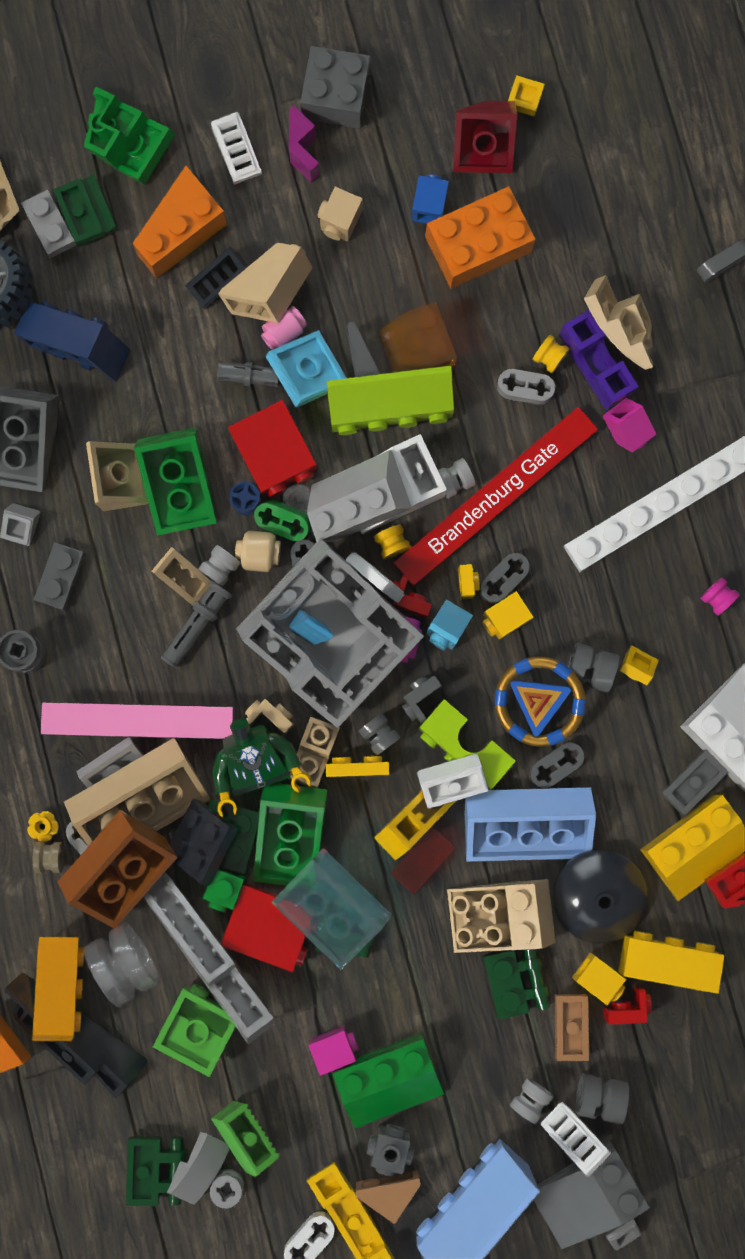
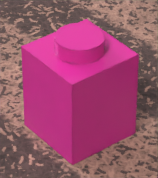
M628 398L622 400L603 415L616 443L632 453L642 448L648 440L656 435L643 406Z
M345 1025L310 1039L308 1044L320 1076L356 1062L355 1052L360 1050L354 1033H347Z

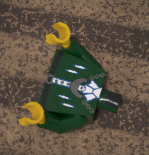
M238 719L231 723L230 729L233 735L223 739L224 749L217 753L212 770L216 795H220L221 799L218 804V813L221 817H223L221 807L224 803H231L234 815L236 814L237 806L230 799L229 793L232 792L233 796L236 797L290 778L289 772H292L294 776L291 782L294 791L300 792V788L296 783L298 777L305 778L310 787L311 777L308 773L301 771L302 763L290 741L275 732L269 733L264 725L251 728L247 719Z

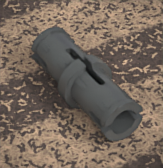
M218 362L217 381L244 383V386L259 384L278 387L279 378L272 367L253 365V362H246V364Z

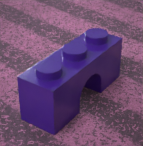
M587 310L565 323L559 337L564 345L570 348V355L607 412L625 398L632 397L639 386L624 362L616 363L610 356L604 342L606 334L601 330L590 310Z

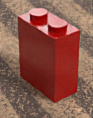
M283 400L228 427L263 498L268 495L270 498L277 497L287 490L286 486L294 482L302 484L314 477L313 473L317 471L316 463Z
M244 883L221 946L293 972L295 964L302 966L308 949L302 946L306 934L313 935L319 918L313 916L314 907Z

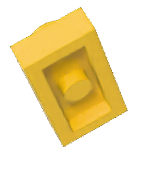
M382 756L363 757L364 763H351V757L332 758V764H326V777L389 775V762H382Z

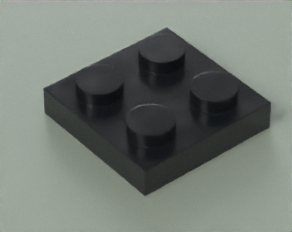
M192 799L170 843L171 848L178 857L174 862L200 884L210 886L238 829L204 802Z

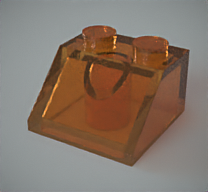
M436 301L405 312L378 331L393 373L451 366V369L456 366L457 355Z

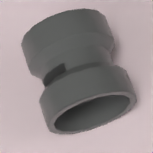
M383 713L358 731L363 739H368L372 744L371 749L376 756L401 738L396 730L389 727L388 719Z

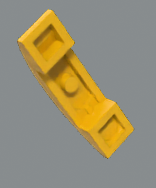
M335 1162L307 1178V1182L323 1209H327L356 1259H394L362 1201L357 1198L356 1191Z

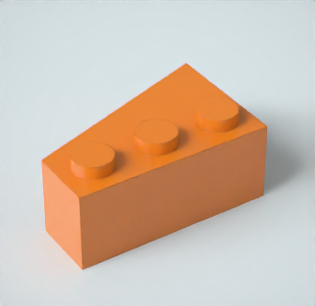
M185 166L133 242L139 258L157 279L227 225L224 211L191 170Z

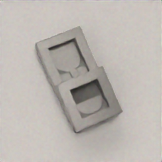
M200 1132L188 1163L180 1161L167 1193L195 1205L209 1188L220 1170L230 1149L227 1143L209 1134Z

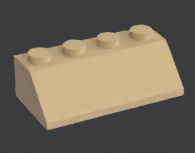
M173 738L66 800L64 804L73 826L89 846L95 839L86 825L87 822H91L98 832L101 833L116 814L122 810L152 830L158 831L185 815L192 799L205 803L210 800V797L176 739Z

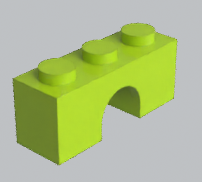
M444 699L419 727L423 732L420 738L433 749L437 745L447 753L443 758L448 762L477 754L482 765L487 787L489 790H492L516 761L492 740L477 753L464 750L459 743L458 734L468 719Z

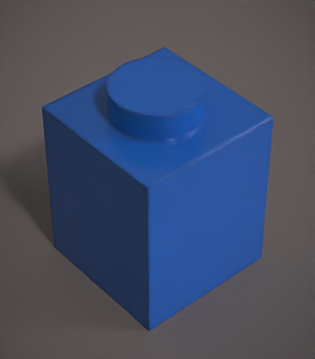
M419 175L411 221L427 224L443 216L449 181L443 180V178L437 175Z

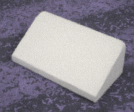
M477 754L417 772L428 809L489 791Z

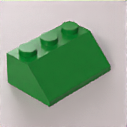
M422 1033L356 1057V1062L332 1072L341 1100L354 1128L444 1095Z

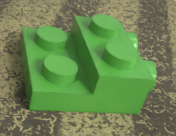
M193 984L191 988L186 985L172 1008L153 1048L210 1077L235 1029V1025L220 1004L208 997L210 994L209 990L198 984Z

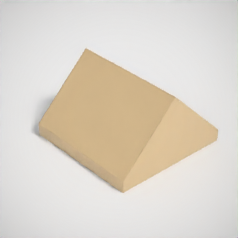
M87 442L86 446L95 504L102 511L148 504L134 451L135 444Z

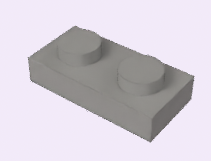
M48 190L21 203L49 258L76 246Z
M127 737L76 772L79 779L89 788L142 757L144 754L133 740Z

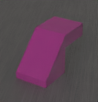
M293 105L289 110L290 162L312 183L320 176L319 163L305 149L316 139L315 125Z

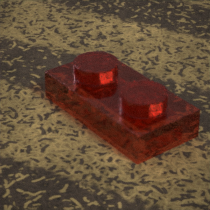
M431 827L390 874L414 895L456 847L435 828Z

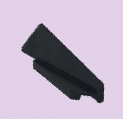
M21 973L5 987L4 991L17 1004L12 1011L15 1020L33 1036L36 981L27 974ZM82 1013L80 1032H74L72 1041H38L81 1083L86 1085L95 1076L114 1098H117L148 1062L144 1056Z

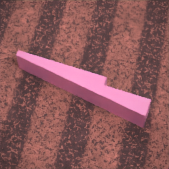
M42 703L41 734L224 739L232 735L230 725L233 718V707Z

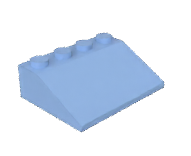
M501 1139L495 1145L490 1143L480 1155V1163L474 1170L469 1168L464 1172L458 1182L460 1186L453 1194L447 1193L438 1204L437 1208L439 1211L432 1219L426 1218L416 1231L418 1234L416 1237L417 1248L424 1259H483L540 1192L529 1165Z

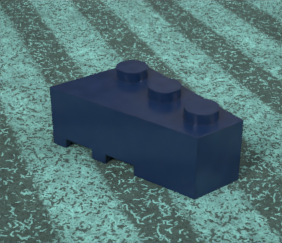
M28 301V307L26 311L24 310L14 332L15 336L28 346L62 360L67 358L82 363L81 368L88 371L92 367L98 368L108 379L117 381L131 349L107 329L109 325L106 322L95 317H91L90 320L84 319L81 314L67 309L66 312L59 311L56 306L48 302L42 301L40 305Z

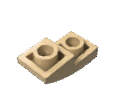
M310 717L297 755L302 763L301 771L308 773L311 777L310 787L318 788L340 727L337 728L332 724ZM290 772V778H288V780L292 781L294 776L292 772ZM298 777L296 779L297 783L309 787L305 778Z

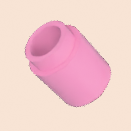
M291 306L286 310L279 323L268 321L262 326L264 333L261 334V337L269 348H278L300 336L307 323L301 313Z

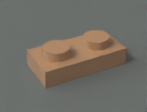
M555 994V1054L557 1061H589L587 994Z

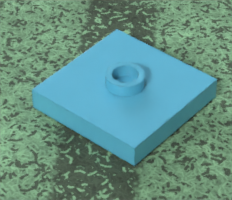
M319 330L268 351L266 355L267 360L296 408L328 394L326 381L347 378Z

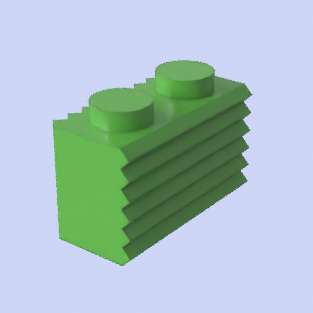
M232 1101L214 1115L211 1120L245 1173L255 1177L279 1158V1153L275 1152L276 1148L272 1147V1142L268 1141L269 1137L265 1136V1131L261 1130L262 1126L258 1125V1120H254L255 1115H252L251 1110L247 1109L248 1104Z

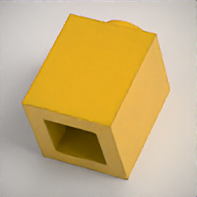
M516 591L486 610L483 614L485 620L482 623L491 637L496 635L501 640L529 622L533 615Z
M591 952L572 977L606 1005L611 1000L615 1002L625 989L623 983L626 979Z

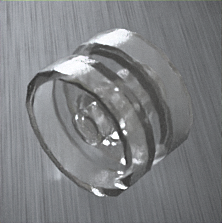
M123 922L110 930L109 941L99 937L84 947L85 958L96 982L106 997L116 1007H122L135 998V988L146 992L160 982L157 968L149 951L128 923Z

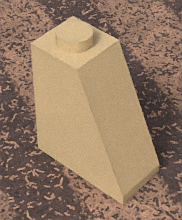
M276 243L224 286L218 294L231 314L279 323L313 267L301 246Z

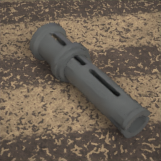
M212 580L209 581V588L200 601L194 602L192 608L194 612L178 632L163 656L160 657L175 669L178 668V665L194 645L209 621L212 623L214 620L216 621L218 611L227 599L231 600L233 597L232 594Z

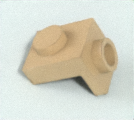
M266 699L261 703L256 700L245 712L248 716L247 720L250 727L262 714L284 734H287L294 726L289 721L293 715L280 703L274 707Z

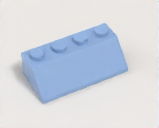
M591 788L489 790L465 798L466 862L572 859L582 852L592 850L596 812Z

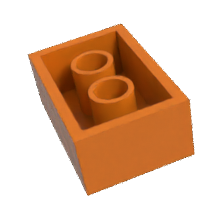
M509 186L427 223L425 235L450 289L532 253L536 240Z

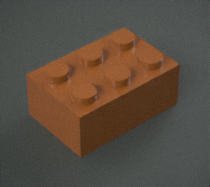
M120 810L59 879L58 884L68 904L115 929L178 857L164 836Z

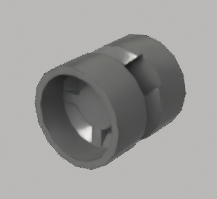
M21 630L9 631L0 638V663L9 670L29 674L40 669L46 661V647L40 638Z
M576 642L568 667L577 675L582 685L588 682L592 689L608 693L616 676L619 654L606 650L596 653L594 647Z
M582 1073L576 1093V1115L591 1119L601 1115L603 1121L623 1124L629 1102L628 1082L612 1078L603 1082L600 1076Z

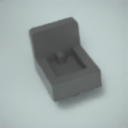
M424 675L410 685L413 691L403 697L406 704L402 708L412 722L415 719H418L420 723L426 720L417 703L442 686L435 675L430 679Z

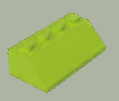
M451 366L326 381L332 432H339V435L355 434L357 429L369 428V431L372 432L383 431L387 429L388 425L399 424L401 428L416 426L417 422L429 421L430 424H441L447 422L448 418L453 416L454 403Z

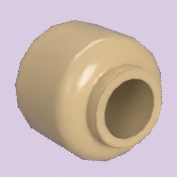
M247 531L244 534L243 541L237 540L235 558L241 559V565L244 570L270 572L274 565H279L281 541H276L275 535L271 532Z

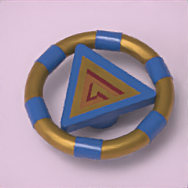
M538 656L516 662L506 670L498 682L494 705L498 719L508 734L519 742L543 747L560 743L577 730L585 715L586 698L582 683L572 669L556 659ZM533 668H545L558 674L570 686L514 679ZM510 685L533 734L527 733V731L514 723L509 716L506 706ZM572 690L574 698L572 715L569 721L561 729L547 735H539Z

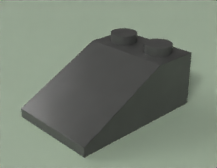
M0 386V486L37 492L45 490L57 429L59 395Z
M610 1141L603 1145L611 1154L589 1177L574 1162L537 1185L540 1192L533 1200L561 1249L622 1226L650 1209ZM590 1152V1153H588L587 1155L583 1156L581 1159H582L583 1161H585L586 1158H587L592 1152Z

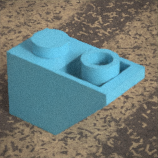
M446 599L427 630L426 635L430 636L429 642L443 651L447 647L452 650L473 615Z

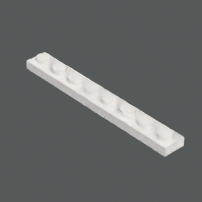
M745 436L565 544L564 549L578 571H583L744 473Z

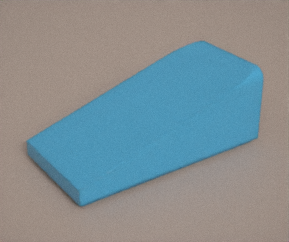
M303 609L299 610L289 625L291 632L312 645L330 640L333 637V632L324 623Z

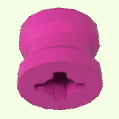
M721 577L700 599L704 603H710L713 606V612L718 616L740 594L736 590H731L727 586V581Z

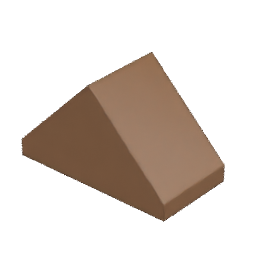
M415 1170L404 1172L403 1175L395 1174L394 1176L356 1182V1196L395 1224L421 1185L419 1171Z

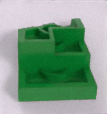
M95 87L93 95L96 98L94 113L89 114V130L86 133L84 147L121 173L145 185L175 133L170 128L149 119L142 111L121 102L115 95Z

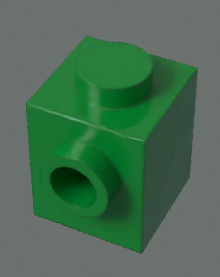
M219 867L210 886H207L203 899L210 901L208 906L225 913L228 908L233 910L247 877Z

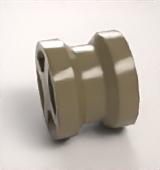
M44 842L35 843L33 849V870L35 873H43L45 870H51L53 873H62L65 855L63 842H54L52 845H46Z

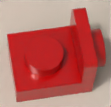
M403 575L401 581H394V584L404 592L409 577ZM410 592L409 596L404 595L398 603L393 601L392 604L399 611L427 620L432 604L426 602V597Z
M634 986L635 1005H631V1001H612V1006L603 1007L604 1020L608 1024L648 1023L647 1014L652 1013L650 994H646L645 989L641 986Z

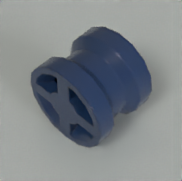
M247 481L239 482L231 488L229 494L230 502L238 514L250 516L262 504L259 490L253 483Z

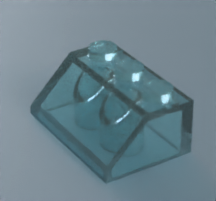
M324 848L272 901L340 970L375 937L392 916Z

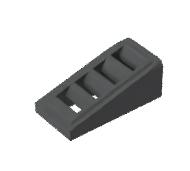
M349 322L347 325V336L355 377L381 374L355 322Z

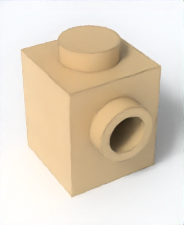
M334 187L329 200H324L318 211L317 217L320 218L321 230L324 231V234L334 240H340L341 238L349 241L363 211V198Z

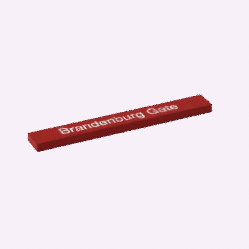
M577 407L393 563L402 575L409 577L408 582L414 587L596 433L598 428Z

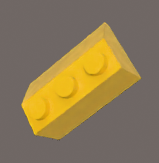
M713 795L640 849V851L676 900L680 901L704 883L706 878L745 852V826L723 795Z

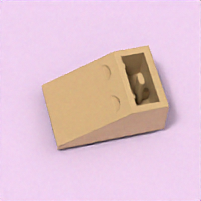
M548 879L447 889L454 953L542 949L556 943Z

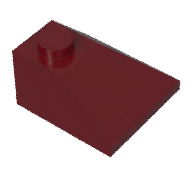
M482 101L456 110L453 172L513 173L517 124L515 101Z

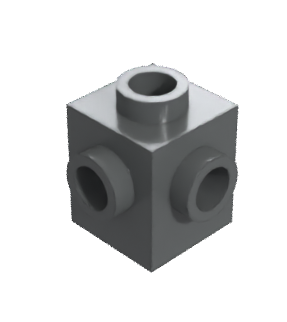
M387 1124V1126L378 1125L376 1136L370 1135L366 1154L371 1155V1167H375L376 1172L386 1176H394L395 1173L403 1175L405 1165L410 1166L412 1163L415 1146L410 1145V1134L405 1132L404 1128L392 1124ZM389 1149H393L396 1151L397 1155L394 1156L386 1154L385 1152Z

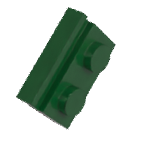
M94 173L89 174V177L82 180L79 178L53 189L77 247L104 237L106 233L111 231H118Z

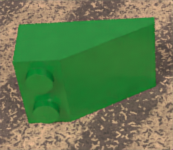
M198 427L138 439L134 446V451L157 536L216 524L217 518Z
M273 783L264 786L260 802L253 882L315 889L328 789L299 786L300 792H296L292 785Z

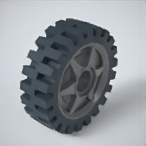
M0 241V331H2L1 324L8 328L12 325V317L18 320L22 316L18 312L20 308L26 311L28 304L25 302V299H32L33 293L29 289L34 288V281L31 279L33 273L29 268V264L13 248Z

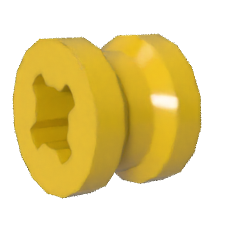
M550 334L532 360L536 363L542 362L547 366V370L553 373L563 361L570 348L566 345H559L555 337Z
M401 524L389 527L374 536L375 542L382 547L381 555L384 560L395 557L411 548L409 541L405 540L402 535L404 530Z

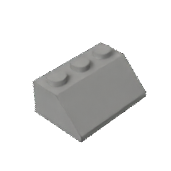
M391 450L311 486L307 515L316 541L321 538L325 542H335L412 509L393 452Z

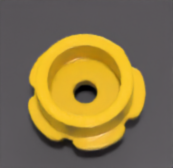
M43 811L40 814L34 813L28 821L30 825L27 830L31 838L38 839L39 842H47L52 839L53 835L57 834L59 825L52 813ZM42 823L45 824V829L43 830L40 828Z

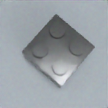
M311 46L300 102L301 113L311 121L360 129L370 77V56Z

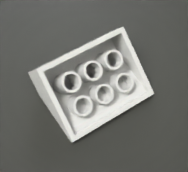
M744 663L680 727L702 750L707 749L728 771L727 775L745 792Z

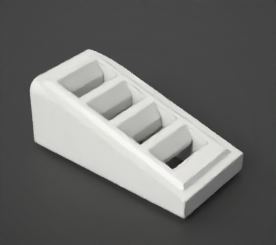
M235 112L212 121L213 134L234 185L261 175L262 171L239 113ZM241 138L242 141L226 147V143ZM246 150L247 153L231 159V155ZM248 161H250L252 164L243 169L237 171L235 170V166L241 165Z
M564 1102L559 1103L541 1122L542 1127L588 1177L611 1154L586 1124ZM577 1126L578 1128L565 1140L564 1138ZM586 1136L587 1138L574 1151L573 1148ZM595 1145L596 1149L583 1161L581 1158Z

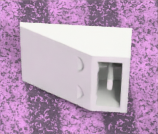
M421 434L384 451L391 450L393 452L412 509L361 530L362 535L445 497L447 489Z

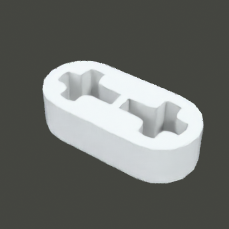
M323 1211L314 1212L286 1243L284 1259H294L292 1258V1248L294 1247L298 1250L305 1242L308 1245L304 1250V1259H315L334 1236L335 1224L331 1216ZM316 1222L319 1225L323 1222L327 1223V1233L319 1232L312 1239L311 1235L315 1229L314 1223Z

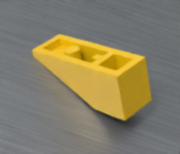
M421 790L374 839L396 861L410 850L456 801L428 809L423 791Z

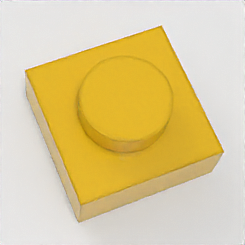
M516 75L508 101H515L518 112L535 117L545 84Z
M472 564L460 565L458 568L460 599H473L475 591L480 590L478 572H473Z
M631 645L624 657L620 671L631 679L647 686L654 676L659 660Z

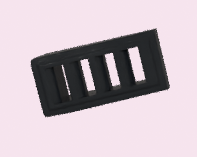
M229 246L185 286L205 310L221 298L218 294L220 290L244 271L248 264L236 249ZM231 261L239 269L235 273L228 265V263ZM221 268L229 276V279L226 281L218 272ZM210 276H213L220 285L217 289L209 281L208 278ZM201 283H203L211 293L208 297H206L202 290L198 287V285H200Z

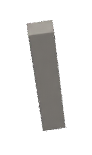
M164 872L143 898L249 1045L274 1025V1018L236 969L235 963L168 874Z

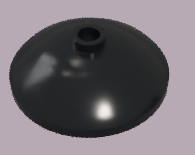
M606 849L588 850L573 857L560 870L553 888L554 909L562 925L575 937L590 943L605 944L624 938L638 926L647 906V887L640 870L624 855ZM602 897H609V903L606 906L599 905V900Z

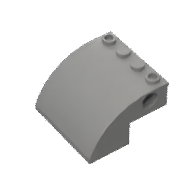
M321 538L236 628L244 643L286 677L291 689L337 728L424 637L398 609ZM303 609L324 623L333 632V637L330 640L312 645L291 632L289 625L299 610Z

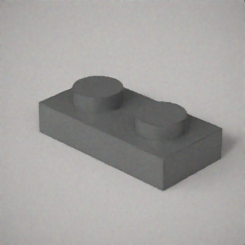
M54 542L34 600L65 611L85 553Z
M707 749L703 750L661 794L682 816H685L728 771Z

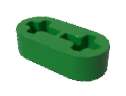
M267 500L254 511V519L259 527L286 539L300 541L312 531L308 515L305 512L278 501ZM269 508L272 509V515L277 517L271 521H268L267 515L263 513ZM297 519L300 521V526L304 528L298 533L294 531L295 526L290 524Z

